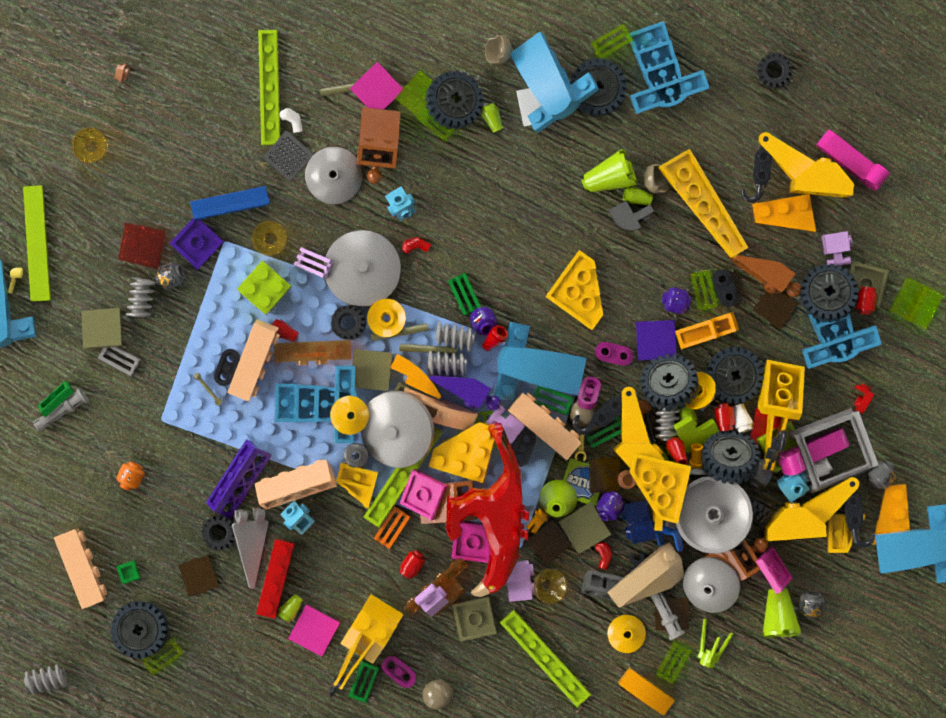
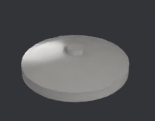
M365 230L347 233L337 239L326 254L325 258L334 261L325 279L334 296L348 305L370 307L378 300L387 299L399 282L401 264L398 253L394 246L378 233Z
M388 391L373 398L367 404L369 420L365 428L360 432L365 447L376 460L387 466L401 468L411 466L427 455L434 440V423L430 412L418 398L402 391Z
M714 476L702 477L687 486L678 524L676 523V526L682 538L693 548L710 554L724 553L736 548L747 537L753 522L752 504L746 492L736 482L729 484V481H726V484H724L722 479H719V481L714 480Z

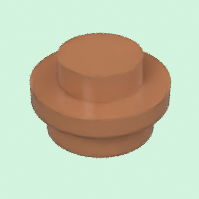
M118 64L116 68L115 79L121 83L129 77L130 69L127 68V64Z
M624 470L618 476V483L624 489H631L636 485L634 478L629 472L630 470Z

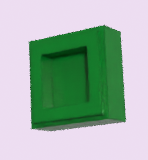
M136 560L116 566L122 585L141 579Z

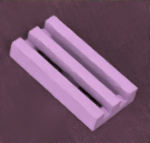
M301 247L299 250L301 254L297 255L298 261L294 262V265L326 279L334 261ZM306 254L327 262V266L306 258ZM303 261L324 269V273L302 265Z

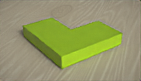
M689 416L673 425L680 440L684 441L687 453L691 452L692 444H701L702 446L708 438L710 439L711 435L714 434L716 436V433L719 432L713 419L696 427Z

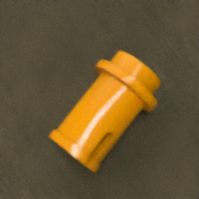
M701 444L691 445L689 464L693 469H701L703 467V445L701 446Z
M540 508L538 511H535L536 514L526 526L528 530L532 529L531 532L534 534L537 533L544 521L548 520L547 517L549 516Z

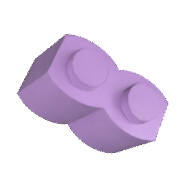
M529 560L517 561L507 581L509 602L532 600V595H536L535 583H531L530 576H534L533 564H529Z

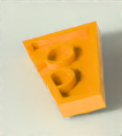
M810 194L752 204L755 223L816 232Z
M906 484L890 485L884 490L875 535L910 530Z

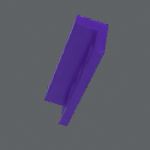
M246 439L206 503L218 514L232 518L235 510L238 509L272 455ZM258 454L263 455L262 459L259 462L254 463V460ZM252 470V475L244 479L246 472ZM242 486L241 492L234 495L235 489ZM232 502L229 511L223 510L226 504Z

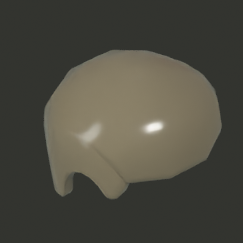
M496 35L495 38H489L485 47L486 60L492 64L505 63L512 53V45L509 38L504 35Z
M652 164L644 172L643 181L645 187L652 193H665L669 189V181L658 169L660 164Z
M575 401L570 407V420L573 422L575 416L579 415L578 426L587 427L599 406L596 404L593 409L586 410L581 408L577 401Z
M443 679L429 682L422 691L423 701L426 706L432 709L444 708L453 698L451 685Z

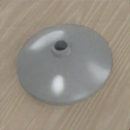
M327 147L316 152L309 160L305 170L306 184L312 195L327 204H341L354 197L360 189L363 178L361 165H356L357 158L350 151L340 147ZM331 171H335L337 173L335 178L330 177L329 174Z
M704 557L694 561L688 567L683 578V587L687 598L694 606L706 612L717 613L727 610L736 602L740 593V580L734 568L726 561L716 557ZM706 587H709L711 592L707 591Z

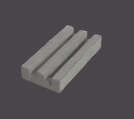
M110 347L134 360L135 362L132 364L108 351V348L102 349L98 359L131 377L133 376L141 359L119 347ZM104 354H107L115 358L116 360L126 364L127 366L131 367V370L129 371L126 368L103 357Z

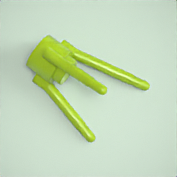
M704 618L698 657L701 658L699 663L703 666L714 668L730 642L733 633L729 634L718 653L716 650L721 640L720 637H717L712 650L706 649L704 652L707 619Z

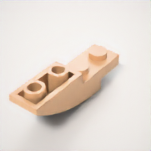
M407 387L404 389V392L415 396L426 406L431 414L433 423L461 430H467L475 423L478 415L475 411L444 399L439 401Z

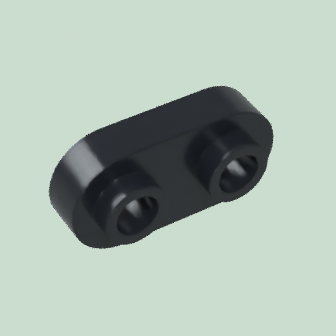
M726 270L716 271L712 276V283L719 302L723 306L731 307L738 301V293L732 277ZM721 275L725 277L724 283L719 281ZM728 293L732 295L730 301L726 300L725 297Z
M227 349L221 354L214 373V380L218 385L227 386L231 384L241 358L237 350ZM229 355L234 356L235 359L233 362L228 361ZM222 373H226L228 375V378L226 380H223L221 378Z
M527 429L519 433L513 446L515 456L519 453L524 456L523 460L518 461L520 467L525 466L529 462L536 443L535 434ZM525 435L530 437V441L527 443L523 442Z

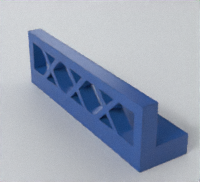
M266 186L190 201L194 221L268 206L270 202Z

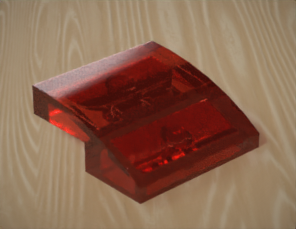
M125 222L117 260L158 268L165 231Z

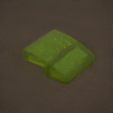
M419 70L395 99L426 123L431 116L428 114L429 109H426L427 102H425V97L433 80Z
M906 277L889 311L926 330L943 295Z

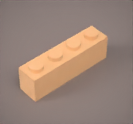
M259 319L255 321L227 393L246 401H250L252 396L256 397L260 388L257 386L259 379L262 380L266 373L264 365L266 362H270L273 352L270 351L271 347L277 344L280 336L277 334L278 327Z
M521 392L507 410L563 458L568 460L582 443L578 440L581 436L573 430L567 431L564 428L566 424L558 417L554 420L549 415L551 411L543 404L541 407L534 402L537 399L527 392L525 395Z
M317 460L314 464L299 466L296 470L281 472L278 476L263 478L260 482L255 483L259 505L265 510L337 487L333 467L327 460Z
M76 528L54 537L81 608L84 609L107 599L105 596L107 595L106 587L104 584L101 585L98 578L100 577V572L97 566H93L91 561L93 559L92 552L89 548H86L84 543L86 541L84 532Z

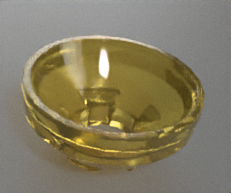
M84 128L75 134L72 141V150L75 156L83 162H97L102 159L107 151V140L99 130ZM89 141H95L97 144L94 152H89L86 149V144Z
M265 221L260 223L253 231L252 242L259 253L266 256H274L285 248L287 234L279 223ZM269 233H273L276 236V242L272 245L267 244L265 241V237Z
M546 569L540 572L534 582V592L537 598L547 604H555L561 601L567 592V580L564 574L555 569ZM547 579L550 582V587L544 591L542 583Z

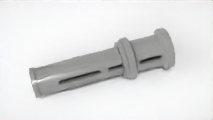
M77 388L75 393L63 401L46 418L41 416L33 421L35 428L41 432L68 412H74L75 408L82 403L89 402L86 394L81 388Z
M659 592L651 595L663 619L661 624L665 626L669 634V640L684 634L685 631L681 630L677 622V615L672 614L663 593Z

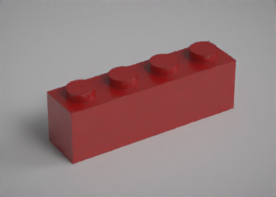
M281 538L275 539L256 612L257 615L276 618L296 542Z

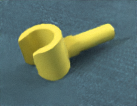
M13 268L10 271L11 282L8 293H13L16 278H22L23 268Z
M580 434L581 437H580L579 441H581L582 443H581L580 446L578 447V450L575 451L574 456H575V459L577 460V455H578L579 453H583V454H584V456H583V461H585V460H586V453H585V451H584V436H585V435H581V434Z

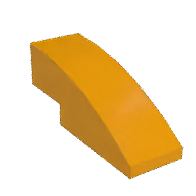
M730 312L675 332L680 347L683 349L738 331L739 327L734 312Z
M397 354L391 368L408 376L405 383L440 400L441 394L429 377L411 361Z
M630 667L618 681L620 686L663 716L675 701Z

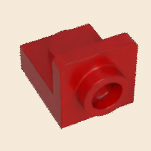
M862 383L861 385L854 386V389L863 393L862 396L859 395L853 404L855 406L854 411H859L860 414L864 413L875 395L870 392L872 390L870 387Z

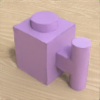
M848 231L823 235L824 255L833 253L834 259L827 260V265H830V263L835 264V266L851 264L850 257L842 256V252L850 251V247H852L851 235H848Z
M500 406L486 423H501L509 442L512 443L525 425L511 413L506 419L503 418L501 415L506 409Z
M433 584L429 585L415 598V602L431 617L449 601L445 597L447 593L441 586L437 588Z

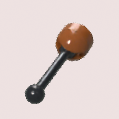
M646 399L638 401L641 413L645 414L652 438L651 443L658 444V439L655 438L648 414L652 405Z

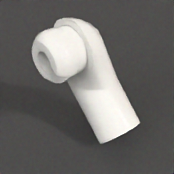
M285 108L280 112L282 120H288L292 123L294 133L303 132L301 118L298 113L290 108Z

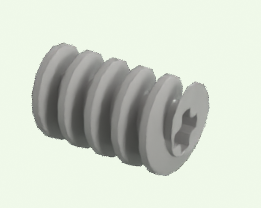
M131 277L136 280V282L130 283L135 290L129 291L134 297L128 298V301L132 302L133 305L127 306L132 312L126 313V315L141 318L150 316L151 313L146 311V309L152 308V305L147 303V301L153 300V297L148 294L154 293V290L149 288V286L155 285V282L148 279Z
M439 321L435 339L438 346L444 341L445 347L452 343V348L455 349L459 344L460 350L463 351L464 347L467 346V350L470 352L473 348L476 331L472 334V330L469 327L464 332V326H461L457 331L455 324L449 329V323L442 327L441 321Z
M429 351L428 370H430L431 375H434L436 370H438L439 376H442L444 371L447 376H450L453 371L454 377H457L459 372H461L462 377L465 378L467 357L464 359L463 353H460L458 358H456L455 353H452L449 358L447 352L444 353L443 357H441L440 352H437L435 357H433L432 351Z
M663 408V411L656 412V415L661 418L655 420V422L661 424V426L656 427L655 430L661 433L655 435V438L668 441L677 436L673 425L676 424L674 421L679 420L680 417L674 415V413L680 412V409L674 411L671 408L670 411H666Z
M58 664L55 665L54 671L48 666L47 672L40 668V674H37L35 669L32 672V676H30L28 671L25 672L24 682L28 695H30V692L37 694L38 690L42 693L45 691V688L48 691H51L53 687L59 689L60 684L62 687H67L65 669L63 667L60 669Z

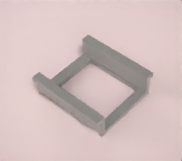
M852 408L788 432L790 439H796L812 485L808 486L810 493L842 482L848 477H855L870 471L872 467L879 465L859 411H852ZM850 420L866 464L820 481L804 437Z

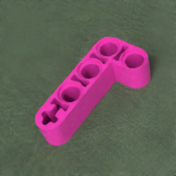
M827 130L816 144L822 152L873 191L878 190L890 175L887 169L880 164L872 163L831 130Z
M843 427L835 428L806 441L813 463L850 446ZM798 445L780 453L778 462L783 474L796 475L806 470Z

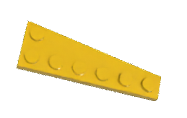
M690 149L658 167L730 258L748 248Z

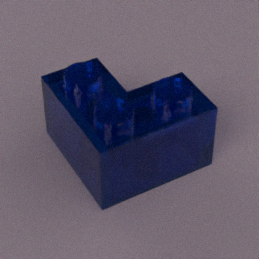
M641 499L624 503L621 517L622 520L626 519L627 527L624 528L626 539L630 540L633 544L656 539L646 500Z

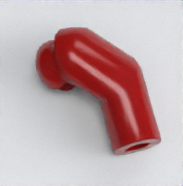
M414 237L404 241L402 250L405 253H411L412 250L419 248L428 252L431 244L419 237Z
M600 541L595 545V550L599 551L602 557L598 567L607 570L612 558V552L607 543Z

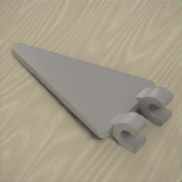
M260 507L252 509L254 521H247V511L242 509L235 510L236 523L232 524L250 589H254L268 528V521L265 520V509Z

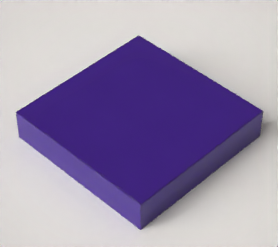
M193 218L169 244L199 270L224 241L203 221H194Z
M675 320L636 322L638 360L658 359L657 357L660 355L662 358H665V354H669L672 357L673 354H676Z

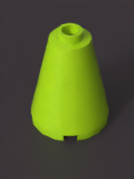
M624 149L619 150L585 173L584 179H582L585 190L589 189L590 192L637 185L631 161L625 159L628 156Z
M556 479L549 481L541 489L539 503L546 514L561 518L569 515L575 509L577 494L568 482Z
M773 588L768 590L763 637L775 638L800 635L801 629L788 589L784 588L778 594L775 593Z

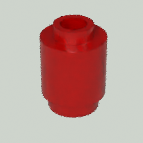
M861 286L856 303V309L859 310V314L871 315V312H875L878 294L876 293V288Z
M729 403L718 404V408H714L719 431L734 430V407L729 406Z
M414 550V552L409 551L400 565L401 569L399 572L412 580L426 562L424 555L417 550Z

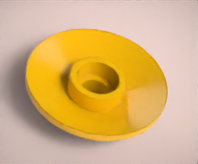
M378 300L368 311V325L375 334L381 337L394 336L405 325V311L395 300ZM386 314L390 316V321L388 322L383 320V316Z
M697 372L699 382L698 393H696L695 399L691 398L692 402L689 405L685 403V406L688 408H704L715 396V382L710 375L704 372Z
M345 396L334 403L330 418L336 430L343 434L352 435L359 433L365 428L369 420V411L361 399L354 396ZM349 412L354 413L353 419H348L347 414Z
M632 615L618 616L611 622L608 628L610 644L622 653H631L638 650L646 638V630L643 623ZM626 631L631 633L629 638L624 637Z

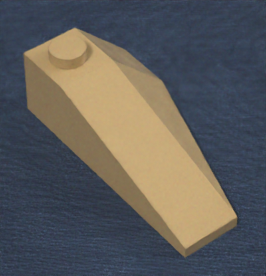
M667 543L654 551L607 593L620 608L670 589L684 577L681 557L672 545Z

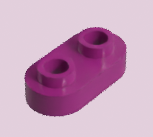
M602 342L595 348V355L601 361L625 366L633 360V353L628 347ZM603 348L608 349L609 352L607 355H603L601 353V350ZM623 352L627 354L625 360L620 358V354Z
M586 377L581 383L577 403L583 409H593L597 404L601 383L597 378Z
M392 655L387 656L383 660L382 670L396 683L404 688L414 685L416 674L403 661ZM394 662L395 667L389 668L388 663ZM409 674L410 679L404 680L403 675Z

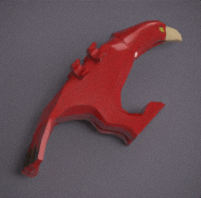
M501 423L489 424L488 430L497 444L504 464L502 475L488 489L471 488L462 496L453 497L447 495L446 532L451 541L461 536L460 524L467 516H476L483 525L489 545V560L482 581L475 589L471 590V594L479 597L498 592L506 585L520 558L518 552L521 538L528 540V530H525L524 523H521V519L529 521V511H526L525 505L522 504L521 469Z

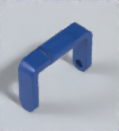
M663 526L662 531H655L659 546L665 544L663 534L673 535L677 551H683L684 546L678 530Z

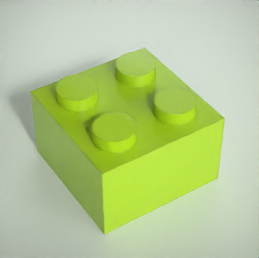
M261 261L236 290L261 312L268 315L293 286L267 263Z

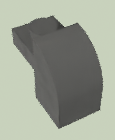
M624 201L608 212L619 228L626 231H634L641 228L638 220L644 222L652 217L650 214L654 210L649 205L633 214L627 201Z

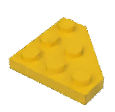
M579 250L545 297L591 330H593L603 316L595 261Z
M479 422L433 448L429 467L484 483L495 444L488 430L489 424Z
M634 453L629 472L658 519L678 524L691 466Z

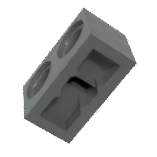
M588 570L584 575L581 593L613 600L607 592L624 577Z

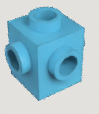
M402 187L385 196L390 204L387 207L393 217L397 216L399 221L411 217L416 212L413 206L416 202L411 194L406 195Z
M803 472L796 475L784 474L777 480L781 491L790 502L804 496L810 490L807 485L809 480Z
M293 501L281 513V516L285 519L283 523L290 530L294 529L301 535L315 522L308 514L310 510L303 503L299 505Z

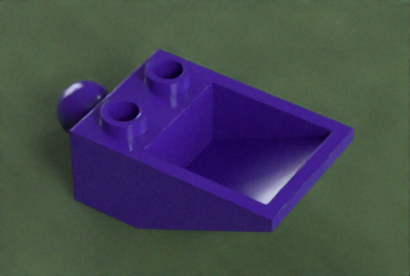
M431 375L429 378L464 399V404L473 410L475 407L480 408L483 402L486 403V407L491 411H496L501 406L499 397L494 395L488 396L491 388L475 378Z

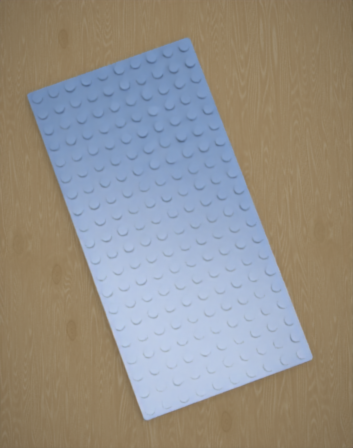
M224 242L161 420L238 449L248 439L258 448L269 452L272 455L269 460L295 469L299 466L314 464L317 460H327L333 467L336 480L341 462L345 463L343 453L346 447L352 443H334V426L331 421L274 422L275 383L335 388V366H352L354 349L392 353L391 366L396 355L399 354L419 367L430 378L431 372L428 370L429 353L399 351L400 343L438 346L435 336L439 321H441L442 327L449 323V329L455 324L457 331L463 325L399 303L405 311L406 320L404 327L427 323L429 331L372 341L371 334L374 332L370 329L367 322V314L370 307H357L363 312L366 319L364 332L358 338L352 340L341 339L332 330L331 317L336 309L348 304L334 296L325 278L230 242ZM261 261L267 263L293 286L268 315L261 312L236 290ZM346 315L341 320V326L345 330H352L356 325V320L351 315ZM384 315L383 320L385 322L390 321V316ZM257 319L271 325L275 319H282L299 334L294 343L279 338L277 344L272 345L270 351L273 352L270 362H266L264 365L266 373L263 379L258 381L257 386L260 388L256 397L252 396L250 401H246L227 393L230 384L220 386L214 380V373L221 354L227 349H235L241 357L253 324ZM464 326V332H466L469 327ZM475 333L472 350L468 352L467 346H465L462 351L458 344L456 358L459 357L460 353H463L464 359L467 357L465 378H475L491 388L488 396H493L499 374L497 371V360L501 349L505 346V342L488 352L482 347V343L488 335ZM229 355L228 361L233 362L235 359L234 356ZM391 368L389 391H394L398 382H401L429 397L437 399L406 384L405 381L408 376ZM436 370L434 375L439 376L438 370ZM453 371L451 372L450 377H454ZM195 373H200L201 378L213 393L222 399L221 405H216L214 398L198 380L194 379ZM222 373L221 378L223 380H226L228 378V375L226 373ZM518 380L514 401L521 392L525 395L528 392L534 396L537 385ZM433 382L441 394L439 401L444 399L478 413L474 425L479 422L486 423L494 413V411L486 407L485 402L482 403L480 408L475 407L474 410L464 404V399ZM355 388L358 398L366 406L373 398L388 392ZM540 389L539 391L543 395L568 403L569 401ZM560 392V393H563V394H565V395H568V396H571V397H574V398H575V395H574V394H569V393H565V392ZM537 397V400L564 411L566 409L565 406ZM500 399L501 406L506 409L501 416L506 419L510 414L507 409L514 401ZM549 409L551 411L549 415L554 420L558 417L566 423L568 415ZM434 423V426L443 431L433 448L442 444V439L458 435L465 430ZM527 426L523 428V430H530ZM361 432L354 434V443L364 445ZM536 434V443L529 462L525 466L520 467L522 504L525 505V510L529 511V521L521 519L525 530H528L526 526L532 519L540 491L543 488L555 454V450ZM525 435L523 442L527 443L530 441V437ZM516 438L512 443H510L512 449L516 441ZM496 442L485 482L474 481L475 488H490L503 473L504 464ZM433 448L418 469L442 483L470 480L457 475L452 477L450 473L430 468L429 463ZM369 453L367 462L361 467L378 472L372 494L373 497L378 496L396 467L387 466L379 462ZM519 453L516 455L518 461L523 460V454ZM464 486L462 488V491L464 493H466L469 490L467 486ZM402 493L401 496L399 497V499L397 500V502H396L395 504H396V505H399V506H401V507L407 508V507H405V506H403V505L400 504V501H401L402 496H403V493ZM478 518L477 520H468L469 522L482 523ZM521 538L520 547L523 544L524 538Z

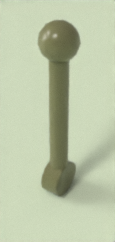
M195 373L194 379L203 385L214 398L216 405H221L222 399L213 393L201 378L200 373Z

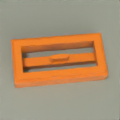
M394 506L373 539L390 549L411 516ZM394 513H399L394 522L392 523V525L390 526V528L388 529V531L386 532L383 539L380 538L379 536L387 526L388 522L390 521ZM402 516L405 517L390 542H386Z

